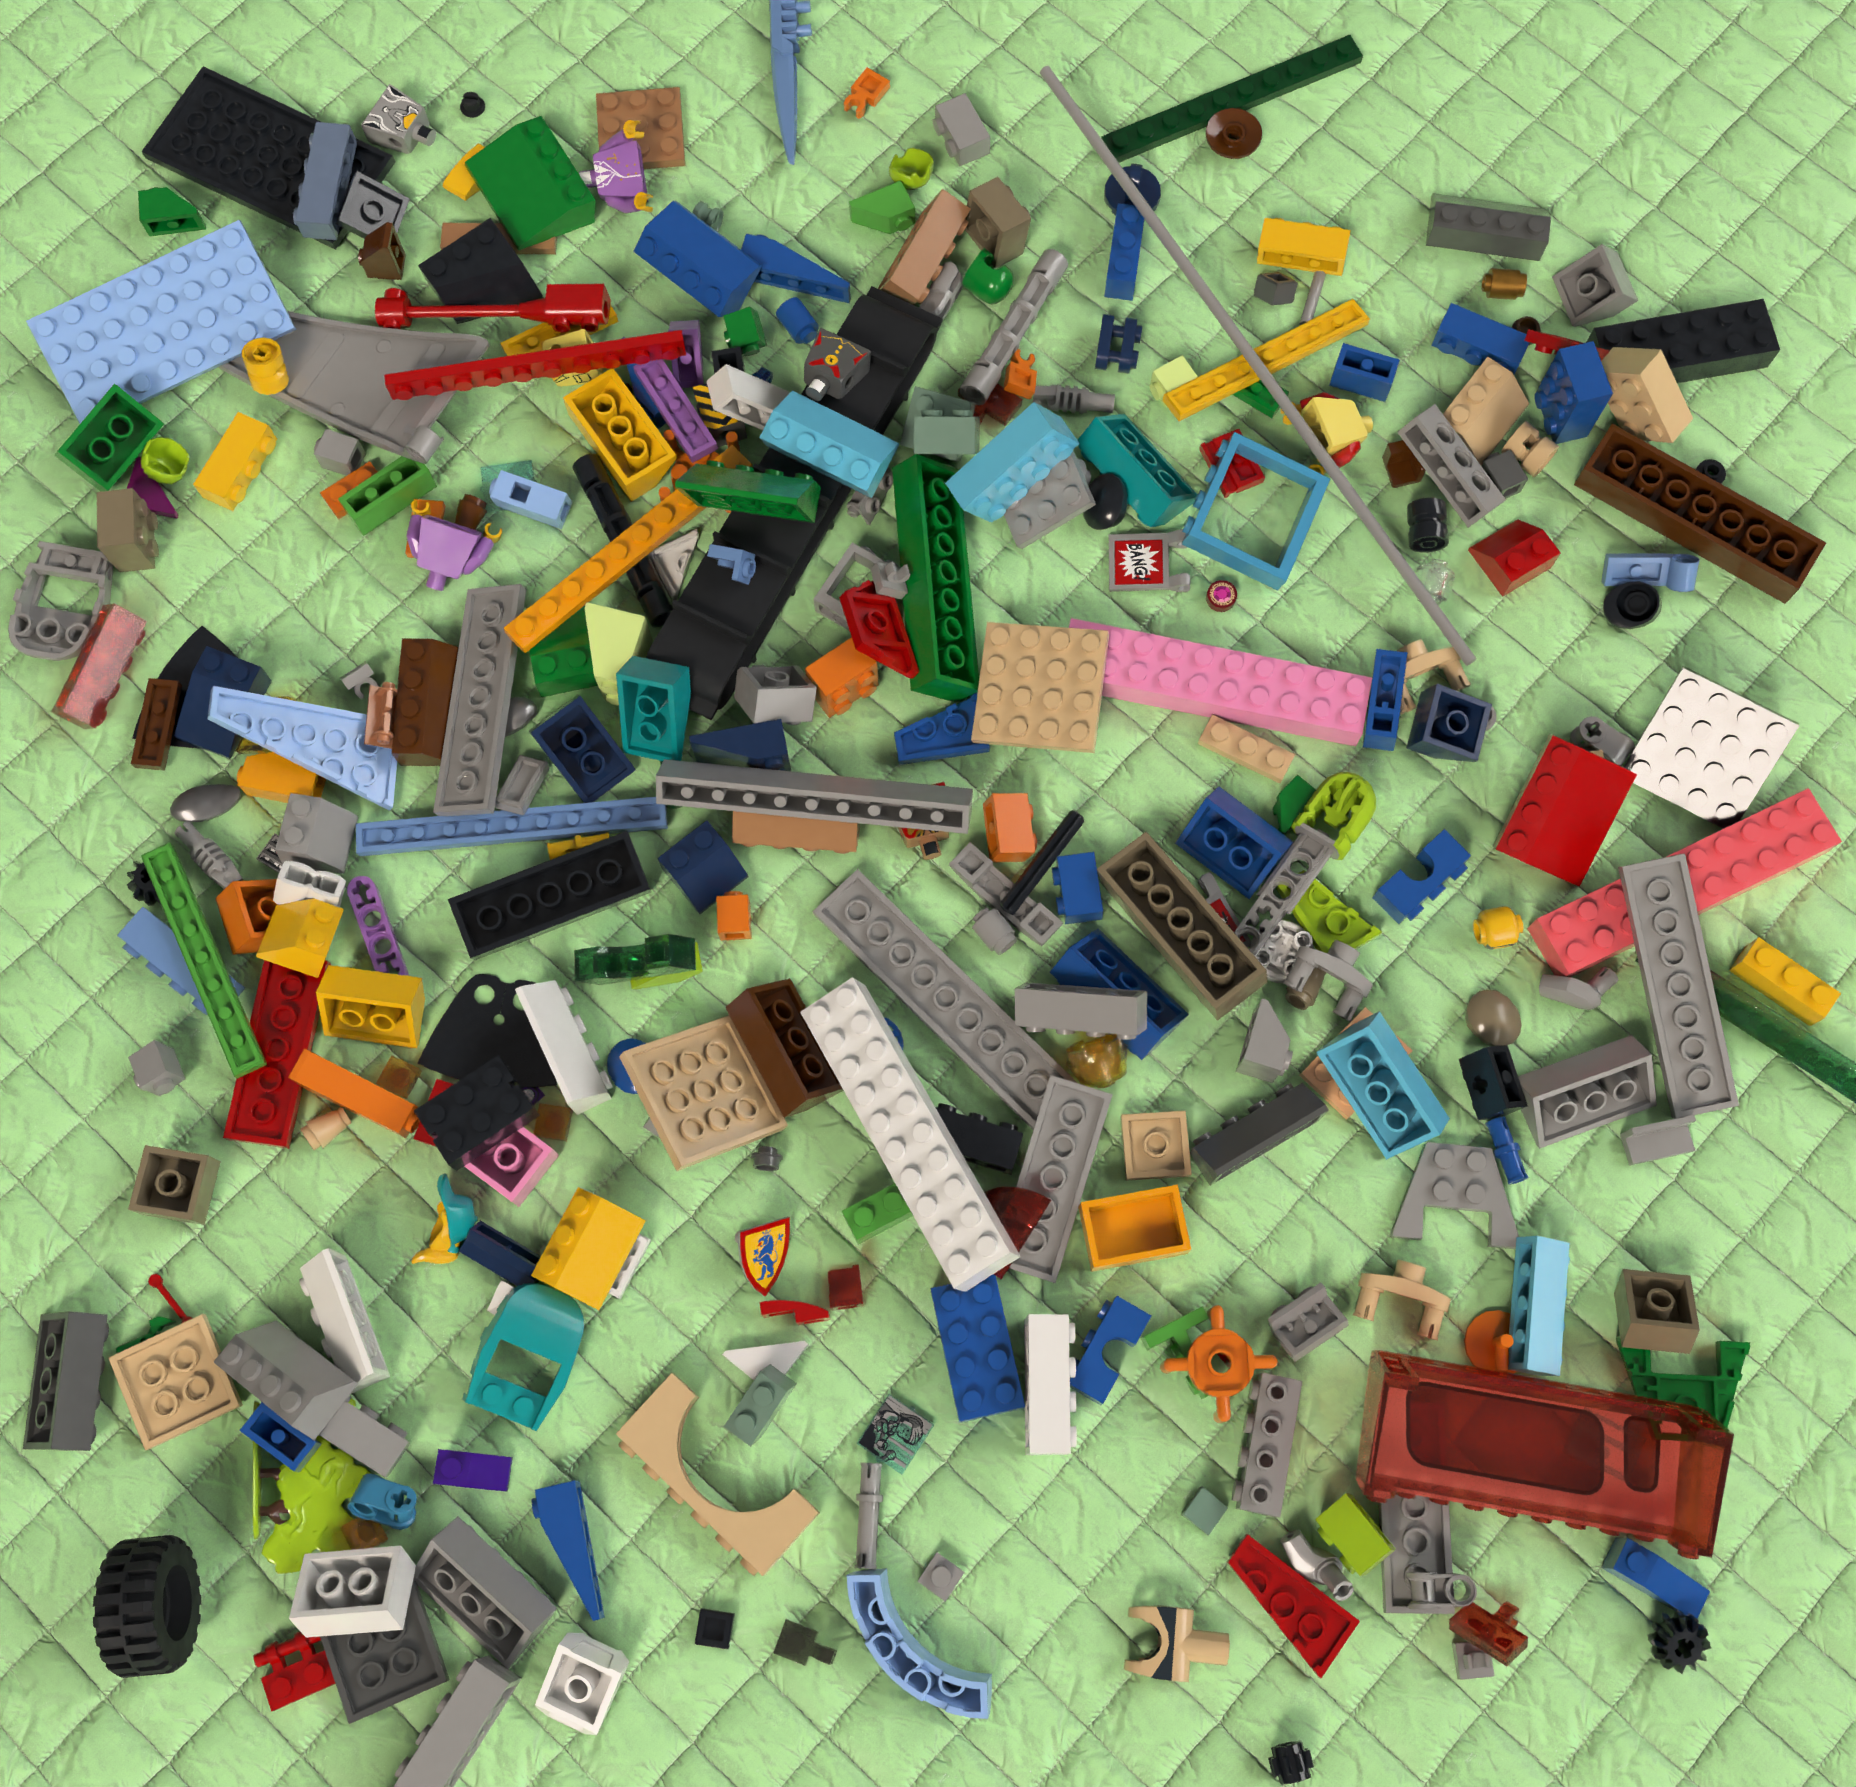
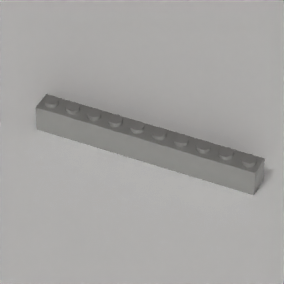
M666 759L663 760L656 774V804L968 834L971 820L973 789Z

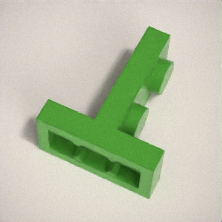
M1202 1306L1145 1335L1141 1340L1148 1351L1171 1339L1173 1345L1169 1348L1173 1357H1187L1192 1342L1186 1331L1206 1321L1209 1317ZM1189 1375L1185 1377L1193 1395L1199 1393L1201 1399L1208 1396L1196 1389Z

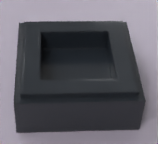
M701 1608L695 1644L729 1649L735 1613Z

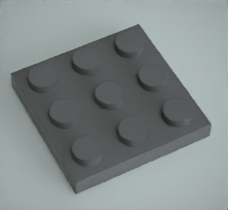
M416 1581L412 1583L403 1630L320 1636L349 1724L450 1680Z

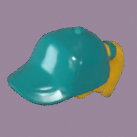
M446 1173L440 1175L437 1181L441 1202L437 1205L439 1216L430 1235L429 1247L417 1252L411 1260L412 1264L418 1262L445 1264L455 1261L459 1255L461 1241L468 1236L470 1229L478 1221V1217L475 1215L473 1200L467 1196L455 1194Z

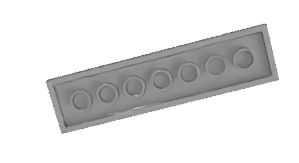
M521 584L468 589L433 810V813L438 816L494 813L518 646L508 637L503 628L523 612L526 588Z
M1685 854L1618 867L1671 1117L1676 1119L1739 1106Z

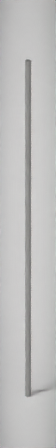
M1049 66L1043 67L1040 71L1043 79L1466 666L1473 663L1477 658Z

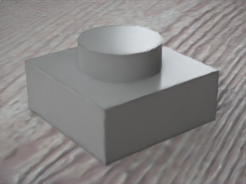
M937 1552L918 1582L946 1602L965 1572Z

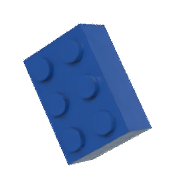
M1594 341L1559 349L1535 393V404L1538 409H1541L1544 417L1545 432L1551 436L1552 441L1556 444L1587 437L1613 395Z

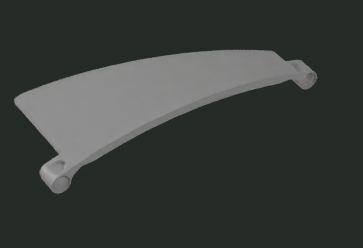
M287 311L297 330L274 341L281 348L289 382L287 387L281 392L269 396L353 437L403 457L427 464L444 440L443 437L440 438L430 428L458 390L443 392L437 396L422 395L412 397L409 400H392L385 386L384 375L478 361L489 347L488 340L469 334L422 332L361 325ZM242 356L218 367L251 386Z

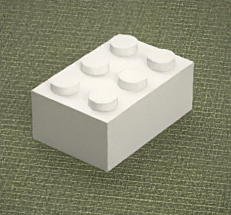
M401 1545L304 1554L289 1619L305 1637L403 1630L416 1565Z

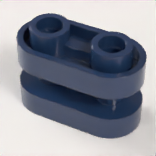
M1103 314L1095 369L1106 370L1108 362L1119 363L1118 372L1129 374L1130 368L1136 369L1139 351H1135L1133 348L1134 343H1140L1142 326L1137 325L1138 319L1126 317L1125 326L1113 325L1114 315ZM1111 337L1123 338L1121 351L1110 350Z

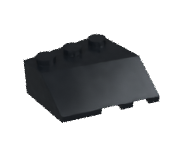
M491 218L418 265L425 280L443 305H519L522 302L544 298L526 267ZM481 317L452 318L455 320L457 324H460Z

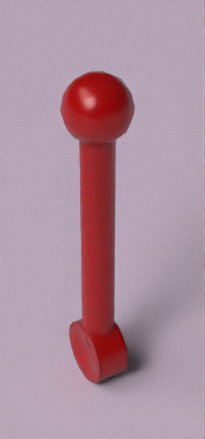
M158 1274L151 1275L148 1280L149 1285L159 1290L182 1320L181 1324L192 1319V1317L184 1313L164 1287L163 1278Z

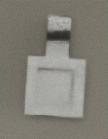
M786 1619L773 1653L804 1666L807 1665L810 1656L831 1665L838 1650L815 1642L819 1631Z

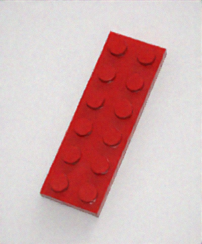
M264 960L250 1025L267 1065L236 1079L223 1135L224 1139L290 1149L303 1087L288 1077L303 1050L312 1051L320 1015L316 991L328 965H331L330 962L324 961L320 975L316 978Z

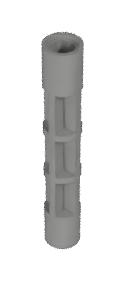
M1047 249L1040 256L1029 274L1027 283L1021 293L1010 305L1008 314L1000 327L992 334L991 341L984 353L975 362L960 386V393L965 400L974 402L976 405H983L988 399L1011 355L1019 348V342L1030 324H1033L1036 320L1038 311L1047 296L1053 292L1068 267L1067 259L1060 252Z

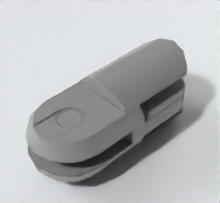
M945 262L942 265V271L936 280L932 282L927 297L920 305L921 309L943 318V320L963 288V277L952 262Z

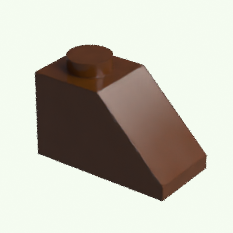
M386 222L365 237L364 246L359 249L358 253L359 264L363 266L368 278L402 280L406 254L393 223Z

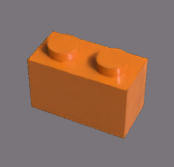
M993 793L983 803L989 859L993 862H1025L1035 853L1037 848V837L1032 831L1031 823L1033 807L1029 804L1028 793Z

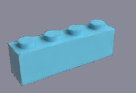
M1538 1235L1516 1237L1509 1335L1513 1337L1514 1343L1509 1347L1508 1370L1537 1376H1560L1563 1332L1565 1329L1564 1314L1567 1297V1273L1570 1261V1243Z

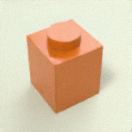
M740 891L725 892L724 896H716L717 930L720 940L752 939L751 906L748 894L743 895Z

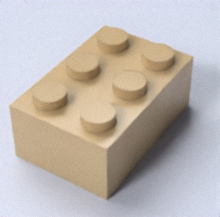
M1613 347L1601 361L1613 392L1608 404L1619 427L1641 440L1673 443L1693 420L1692 414L1661 349Z

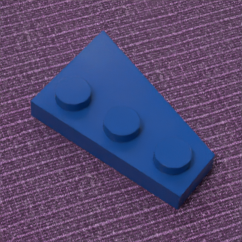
M977 693L971 695L970 699L957 705L955 703L946 707L945 711L930 718L925 717L894 732L899 765L989 752V744L973 743L971 740Z

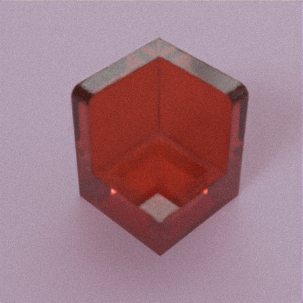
M859 1264L852 1265V1268L829 1271L828 1283L831 1310L864 1307Z

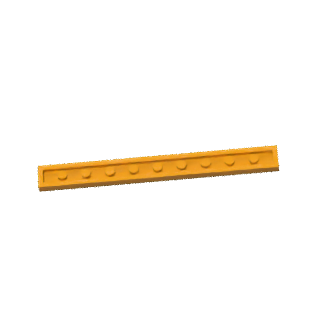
M733 445L713 460L723 463L724 468L735 469L736 465H745L753 468L752 464ZM676 489L503 628L505 633L524 653L528 652L585 606L586 602H590L706 507L697 506Z

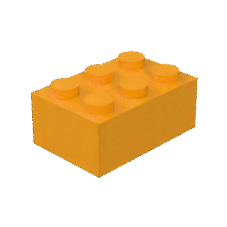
M1178 1184L1084 1201L1078 1207L1091 1272L1186 1255L1192 1250Z

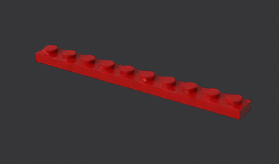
M682 330L385 374L384 379L385 386L392 400H409L415 396H437L448 391H468L481 386L496 387L502 383L514 381L528 382L531 379L541 377L555 378L561 374L587 373L590 370L600 368L615 369L620 365L633 363L642 365L653 360H674L680 356H686V349Z

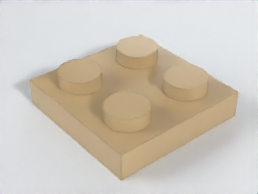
M1186 1111L1122 1114L1120 1116L1126 1181L1190 1177L1192 1175Z

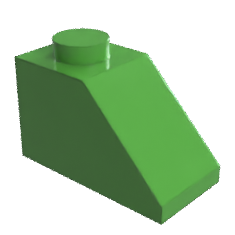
M901 180L849 201L852 223L887 234L907 230L911 225L915 224V206Z

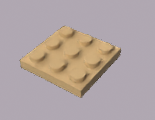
M206 1314L192 1318L108 1358L145 1450L159 1446L243 1406L232 1377L214 1363L221 1350Z

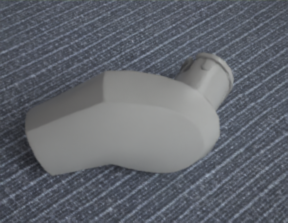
M1602 967L1587 983L1572 977L1543 974L1539 985V993L1543 997L1575 1008L1591 1010L1600 1006L1601 997L1618 982V977L1612 969H1607V967Z
M1298 1529L1287 1533L1281 1538V1544L1297 1573L1315 1583L1326 1584L1337 1600L1343 1601L1352 1595L1354 1590L1352 1583L1342 1573V1563L1334 1554L1311 1546Z

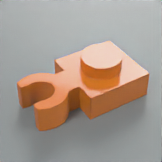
M867 67L851 86L852 95L846 97L844 110L847 112L852 106H858L856 117L860 119L865 114V106L869 104L875 107L889 90L890 80Z
M1020 349L1013 353L1010 363L1006 368L1005 391L1029 400L1035 393L1037 371L1030 369L1035 362L1034 354H1030L1028 359L1024 360L1020 356Z

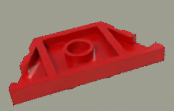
M870 580L861 583L859 587H852L846 590L839 599L855 649L907 678L913 679L919 673V669L896 599L876 594L874 581L870 582Z

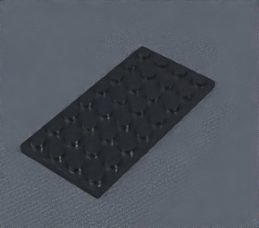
M203 66L144 147L142 154L145 159L300 232L298 226L294 224L293 212L295 207L299 205V184L303 183L305 176L304 160L309 157L310 153L309 137L311 133H314L316 122L321 121ZM356 138L357 145L348 188L356 171L382 183L395 163L393 155ZM340 227L337 240L312 239L336 250L348 230Z

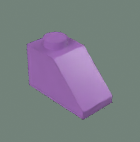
M699 320L671 321L668 332L682 330L686 349V356H680L677 359L671 360L673 376L681 388L704 384Z

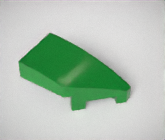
M1296 775L1276 798L1277 802L1273 807V814L1277 815L1278 831L1284 835L1292 828L1291 826L1299 813L1304 812L1305 805L1316 791L1299 775Z

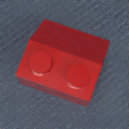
M1519 519L1468 549L1502 597L1551 569L1561 554L1543 529Z

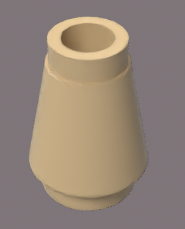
M341 1107L306 1121L307 1125L300 1130L313 1150L320 1146L323 1149L352 1122Z

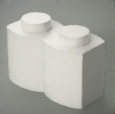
M284 861L277 877L273 901L281 905L314 898L340 907L346 880L331 872L315 871L300 862Z

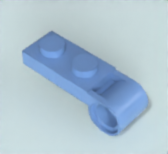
M1666 553L1606 554L1601 582L1604 586H1619L1627 582L1640 581L1651 586H1666L1673 591L1690 592L1695 589L1699 558L1689 554Z

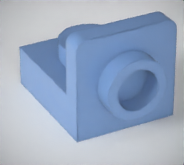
M710 544L707 556L718 560V566L733 569L732 580L749 585L750 579L756 570L755 554L741 549Z

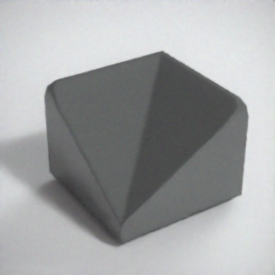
M1280 272L1260 274L1257 276L1254 296L1272 306L1290 304L1294 301L1298 283Z

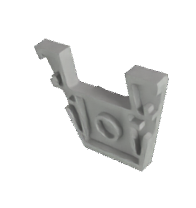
M1433 1142L1425 1143L1410 1180L1411 1183L1405 1199L1400 1206L1401 1209L1395 1225H1393L1390 1232V1237L1421 1240L1423 1233V1207L1488 1213V1247L1516 1249V1237L1519 1236L1492 1148Z

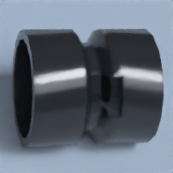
M1421 498L1408 504L1407 522L1410 526L1408 539L1411 550L1429 553L1441 550L1448 545V529L1445 524L1447 521L1445 501L1438 498Z

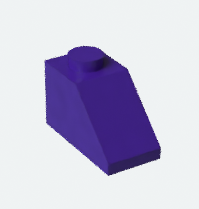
M438 1449L433 1484L508 1492L513 1457Z

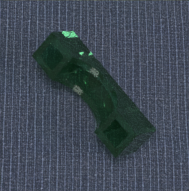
M673 934L645 938V944L635 946H596L574 950L575 982L606 985L696 970L695 938Z

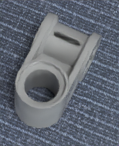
M1592 716L1585 718L1570 735V742L1587 751L1602 750L1604 759L1619 766L1623 765L1635 746L1632 739L1627 735L1618 732L1600 718Z
M1437 1572L1406 1573L1407 1579L1411 1583L1412 1602L1409 1603V1609L1464 1607L1470 1605L1476 1598V1585L1466 1575ZM1455 1580H1461L1466 1588L1464 1597L1459 1600L1454 1599L1450 1592V1586Z

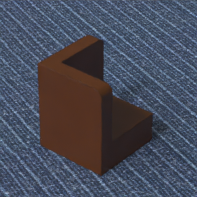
M1402 440L1387 444L1382 459L1391 486L1397 488L1421 482L1426 470L1406 443Z

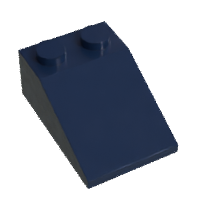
M206 646L192 672L174 737L231 759L242 736L207 719L211 689L213 686L265 695L271 679L262 667Z
M578 694L529 730L539 746L584 803L594 802L636 770Z
M781 719L689 736L697 763L791 771Z

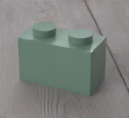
M769 1364L759 1372L724 1427L751 1447L762 1437L797 1383Z

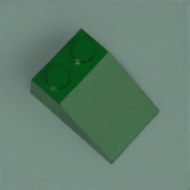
M583 606L529 650L535 685L541 697L598 686L593 672L585 606Z

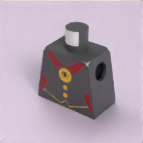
M820 328L804 364V382L809 385L806 389V394L814 401H820L825 394L837 399L843 398L870 371L871 351Z

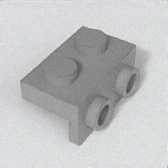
M1322 1283L1317 1284L1315 1287L1304 1289L1297 1299L1288 1305L1279 1306L1268 1318L1271 1333L1294 1362L1349 1326L1347 1318L1327 1296L1326 1288Z

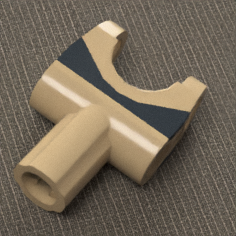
M1161 1605L1129 1607L1128 1617L1140 1618L1155 1628L1158 1633V1645L1153 1654L1146 1658H1139V1661L1125 1660L1124 1670L1160 1680L1189 1682L1190 1662L1227 1666L1230 1648L1229 1634L1194 1630L1193 1609Z

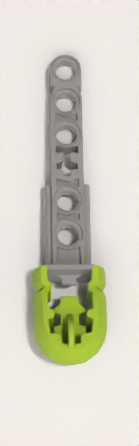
M1340 772L1327 777L1305 805L1304 812L1299 813L1291 827L1298 837L1257 893L1259 898L1234 932L1238 938L1245 934L1255 937V945L1249 948V951L1254 956L1263 947L1285 914H1290L1328 859L1331 857L1335 860H1343L1351 849V844L1356 842L1370 822L1376 810V796L1370 783L1363 777L1351 772ZM1334 799L1336 802L1331 807V800ZM1351 810V819L1349 821L1346 815ZM1323 811L1326 813L1324 822L1336 829L1340 824H1347L1339 831V837L1336 841L1329 838V834L1322 830L1313 829L1316 819ZM1302 860L1308 864L1309 868L1303 874H1296L1290 868L1292 863ZM1282 884L1288 886L1291 889V893L1287 898L1279 899L1274 896V889ZM1269 911L1271 920H1263L1259 926L1260 932L1263 933L1260 934L1255 928L1259 923L1258 913L1265 914Z

